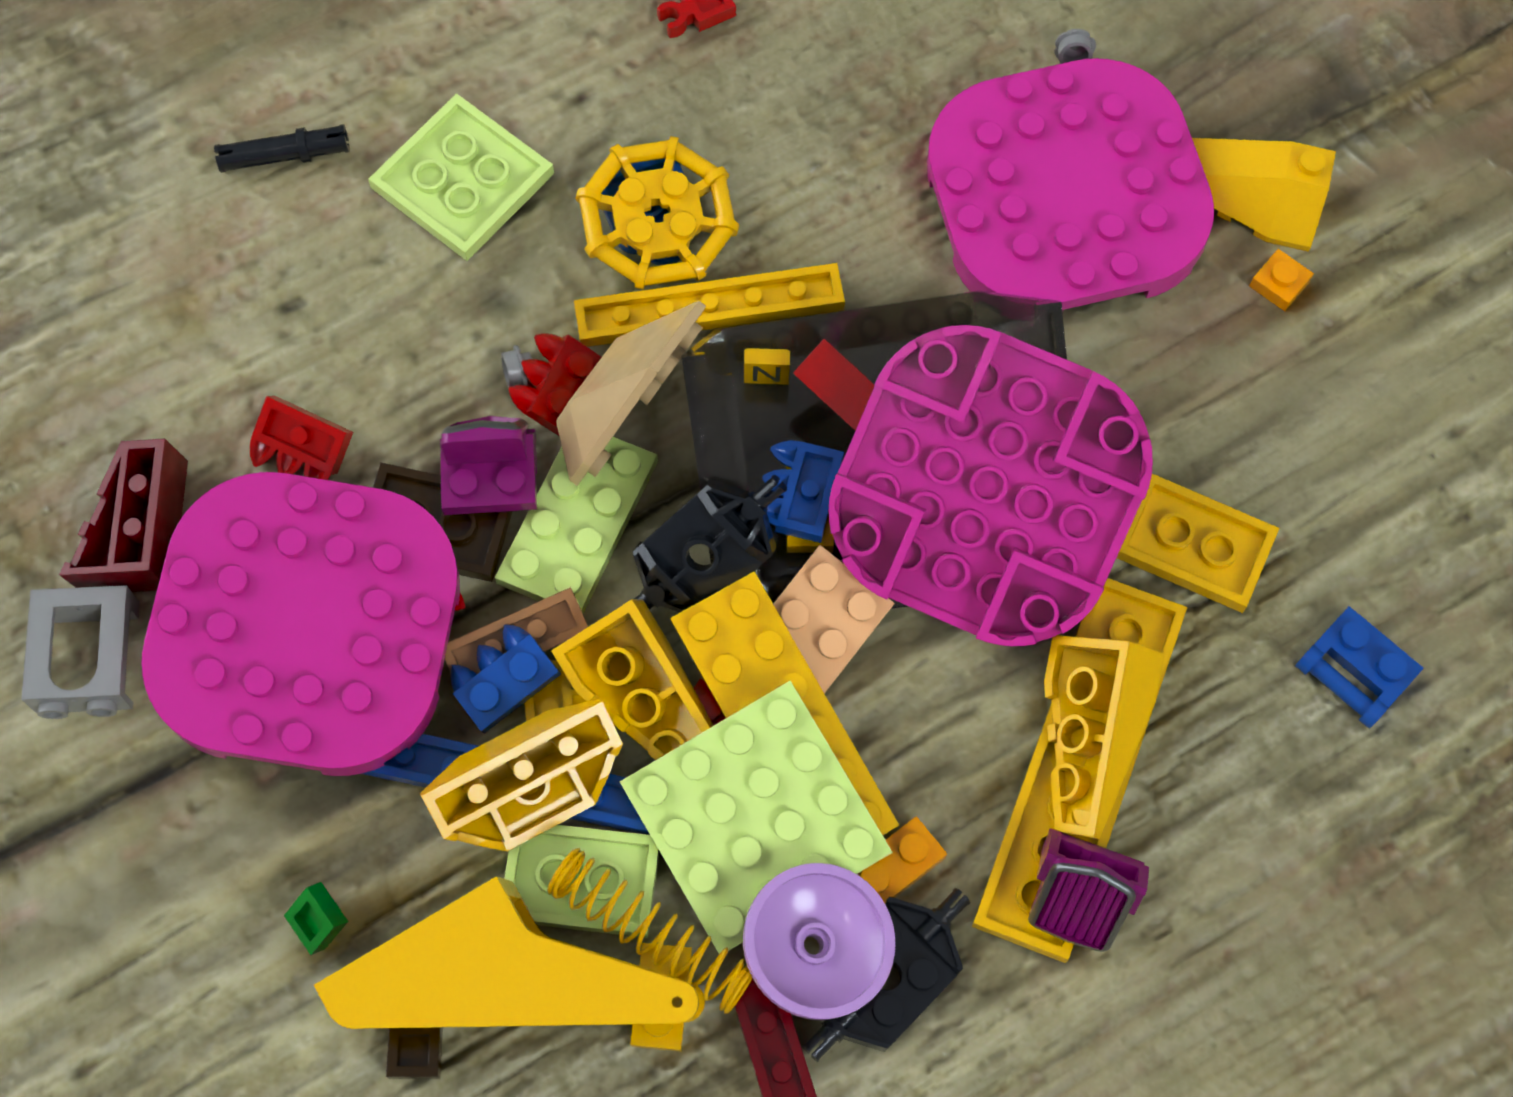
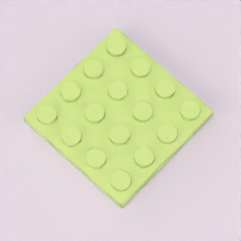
M791 680L620 781L708 936H711V941L719 954L726 947H728L729 951L743 943L745 919L753 900L760 890L780 873L803 864L824 863L836 865L858 874L893 853Z

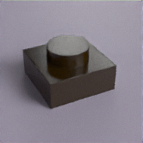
M443 1027L389 1028L386 1077L388 1079H440Z

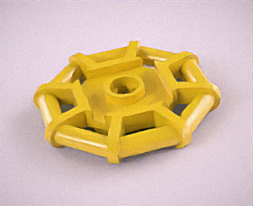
M670 136L669 140L621 147L619 144L612 146L609 149L610 154L587 184L577 190L575 197L576 201L580 204L587 242L584 250L588 256L599 259L635 283V288L642 290L648 285L693 278L696 281H700L705 278L707 268L731 237L737 236L739 230V223L734 219L727 179L729 178L727 170L722 166H715L680 143L679 137ZM665 158L664 166L661 169L636 172L631 163ZM675 161L703 179L696 184L690 183L683 173L673 171ZM620 170L625 180L620 184L619 190L614 197L601 194ZM709 192L712 193L716 213L715 219L703 216L700 197ZM657 205L668 210L669 213L663 216V222H655L653 216L645 215V212L650 211L652 206ZM599 209L612 212L615 230L607 235H603ZM701 231L711 233L697 254H692L689 246L694 236L696 235L697 237ZM619 244L627 247L628 244L637 250V254L641 256V262L638 265L614 249V247ZM679 256L682 261L650 267L651 260Z

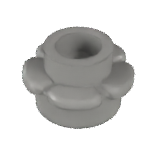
M1071 29L1057 37L1054 53L1061 64L1082 59H1092L1096 49V42L1094 38H1090L1088 31Z
M514 345L512 351L501 353V362L508 388L515 385L528 386L529 379L523 371L521 362L532 358L530 352L521 353L518 345Z

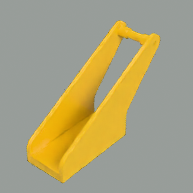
M498 876L314 984L330 1017L339 1025L350 1029L681 1024L694 1021L702 1014L705 1008L704 993L699 986L694 988L692 986L693 982L690 985L687 983V980L677 977L672 978L670 975L547 936L533 920L515 884Z

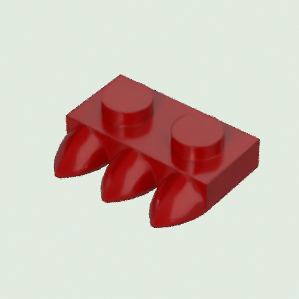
M541 333L534 336L538 350L549 362L538 359H528L521 362L526 377L536 388L526 385L510 386L508 391L513 403L523 414L559 436L556 420L602 356L569 334L560 337L555 334Z
M275 395L266 396L250 440L251 461L254 467L261 466L278 450V473L294 475L305 463V477L329 480L331 475L338 474L354 432Z

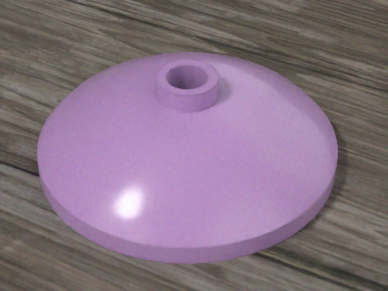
M810 863L799 865L780 873L760 890L753 900L745 919L743 950L747 967L753 980L771 1002L798 1017L828 1020L857 1011L871 1001L881 990L890 974L894 961L895 932L885 903L867 881L852 871L836 865ZM806 937H813L818 941L819 951L817 954H810L806 951L804 947Z

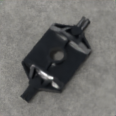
M772 475L756 492L750 493L715 479H709L704 488L648 538L636 545L633 550V556L643 589L634 599L644 600L649 610L654 606L656 608L663 606L680 613L754 572L775 552L776 543L768 519L767 507L787 491L784 482L782 481L778 485L780 478ZM696 544L706 545L713 551L715 559L708 565L698 564L691 558L689 548Z
M954 888L953 892L937 908L932 910L892 897L886 900L885 905L890 913L895 932L893 966L899 972L900 983L892 990L881 989L871 1001L857 1011L839 1018L824 1020L822 1027L802 1046L807 1054H809L822 1040L824 1041L811 1054L812 1059L819 1062V1059L837 1041L840 1043L843 1039L885 1052L958 976L963 969V965L950 927L951 922L971 902L964 895L953 908L950 907L961 896L962 891Z

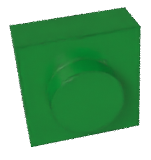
M322 882L306 887L284 914V917L310 955L325 950L349 922Z

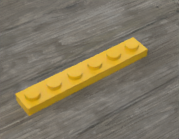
M837 263L574 300L579 339L587 347L611 344L617 337L698 300L706 305V308L696 321L697 324L703 327L702 330L841 311L845 308V298Z

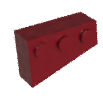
M165 438L120 442L97 491L100 500L90 521H84L78 532L82 539L71 563L65 562L59 573V576L75 588L127 585L132 592L157 591L172 534L182 518L188 460Z

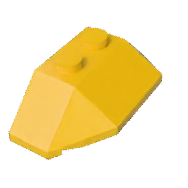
M601 699L548 710L459 756L420 795L443 839L450 841L458 840L476 846L508 852L596 805L612 769L615 757L618 756L623 743Z

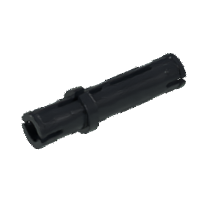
M344 124L336 127L311 131L301 127L296 128L295 133L223 145L216 144L214 152L219 154L215 156L219 171L223 173L229 170L301 159L303 163L312 162V157L341 152L348 153L350 152V145L346 142L349 141L346 127Z

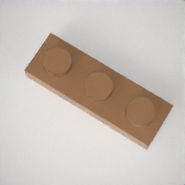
M570 587L448 642L445 661L450 672L452 665H460L471 669L477 674L480 673L477 663L478 645L491 646L503 654L506 653L503 642V629L506 624L526 630L534 637L544 652L564 643L589 626Z

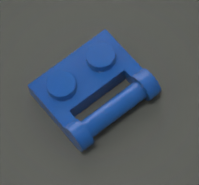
M1350 606L1347 607L1295 665L1305 675L1310 672L1361 716L1358 720L1368 729L1382 717L1394 701L1424 669ZM1327 653L1377 695L1378 698L1372 701L1322 657Z

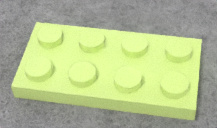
M612 437L605 447V450L611 456L597 476L594 477L587 472L579 485L576 486L569 480L561 446L537 493V510L528 511L495 576L496 584L536 601H541L571 587L584 614L658 463V455Z

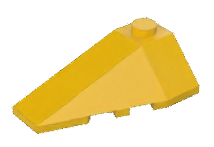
M1192 138L1211 189L1214 209L1218 210L1217 216L1228 222L1233 218L1253 229V235L1265 242L1309 252L1329 191L1336 151L1293 141Z
M631 599L551 650L575 692L587 702L601 699L613 724L622 732H626L647 750L648 754L655 760L714 726L669 641L644 600Z
M1061 635L1052 637L1044 678L1045 698L1051 699L1053 724L1047 725L1048 741L1053 742L1055 747L1056 767L1051 772L1054 830L1100 839L1155 705L1164 653L1130 641Z

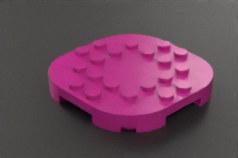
M1082 59L986 80L956 95L940 112L931 131L927 159V177L930 188H934L954 252L953 264L965 286L979 300L984 303L987 299L1007 309L1006 315L1026 320H1052L1062 318L1063 310L1135 293L1144 292L1146 299L1154 297L1182 282L1192 272L1194 265L1205 249L1214 219L1213 196L1184 115L1178 102L1167 87L1154 76L1136 66L1111 59Z
M970 325L949 326L928 332L910 341L894 354L880 372L831 488L829 524L831 534H833L836 546L843 558V563L862 585L886 600L888 598L958 627L976 635V639L1002 646H1028L1037 644L1039 641L1049 639L1060 633L1064 634L1082 621L1099 600L1104 591V584L1142 500L1145 499L1149 489L1153 466L1152 445L1140 411L1129 396L1106 377L990 328Z
M278 472L246 474L215 486L203 494L185 512L172 534L167 549L142 650V676L150 702L162 720L182 740L201 752L226 759L227 756L318 770L323 775L329 776L362 774L385 766L384 762L395 757L405 748L409 749L420 738L429 725L439 700L438 688L455 606L459 604L460 597L459 571L451 543L441 525L426 509L415 501L392 491Z

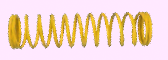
M580 848L572 850L554 873L548 885V894H552L555 899H558L571 892L569 898L571 910L579 909L588 902L586 908L587 921L596 920L605 913L602 924L604 932L613 931L623 922L619 933L621 944L630 942L640 933L636 943L637 955L647 953L657 944L653 954V965L655 967L664 964L674 955L670 966V976L672 978L680 976L693 963L687 978V983L691 985L696 968L712 940L711 936H708L687 963L674 973L680 954L695 928L694 925H690L671 951L657 962L660 949L678 917L677 913L673 914L656 938L640 951L643 938L655 914L661 907V902L656 903L642 924L629 937L623 939L628 922L638 903L643 898L644 891H640L634 902L620 919L607 928L611 911L628 882L624 880L608 903L597 914L590 917L592 905L600 888L610 876L611 868L604 872L588 896L574 906V898L580 883L593 866L595 860L590 858L578 878L570 885L585 858V853ZM728 947L721 951L704 974L692 984L696 988L710 974L704 989L703 996L705 1001L715 998L728 984L719 1006L720 1011H724V1014H728L734 1008L752 980L747 965L743 968L745 959H741L722 984L708 996L712 982L728 953Z

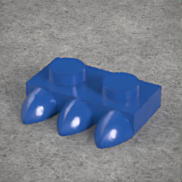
M790 440L771 446L770 451L779 462L791 469L773 470L762 476V480L766 483L772 475H776L780 478L778 485L783 481L787 487V491L780 495L783 498H777L767 507L769 522L776 526L775 532L821 543L829 516L831 488L843 462L844 452L801 441Z
M504 625L503 642L506 653L503 654L491 646L478 645L477 663L480 673L477 674L471 669L460 665L451 666L450 680L454 691L453 695L484 734L561 675L534 637L526 630L514 625Z

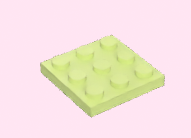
M456 93L371 175L368 181L371 189L468 261L554 174V168L551 162Z

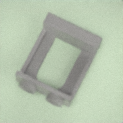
M127 585L30 590L21 700L35 711L38 716L47 719H62L68 717V712L86 711L87 714L92 716L109 717L116 715L117 710L133 709V701L125 694L129 620L139 619L140 601ZM100 621L98 662L94 677L88 684L79 689L65 690L59 688L51 677L54 623Z

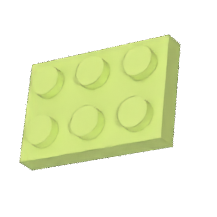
M556 825L509 850L504 879L515 884L533 920L539 926L618 935L620 933L623 922L613 931H603L602 924L605 913L596 920L587 921L586 908L588 902L579 909L571 910L569 907L571 892L558 899H555L552 894H548V885L557 868L566 856L576 848L584 851L585 858L570 885L578 878L590 858H594L595 862L580 883L574 898V906L588 896L604 872L611 868L610 876L600 888L595 898L590 917L597 914L608 903L624 880H627L628 884L618 897L611 911L607 928L620 919L634 902L640 891H644V896L635 908L624 935L630 936L652 911L659 849L650 835ZM649 927L646 931L644 938H648Z

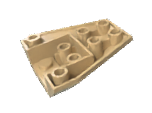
M699 300L617 337L568 401L556 423L569 480L573 484L578 486L587 472L594 477L597 476L611 456L605 450V447L639 400L648 405L703 327L697 324L696 321L706 308V305Z

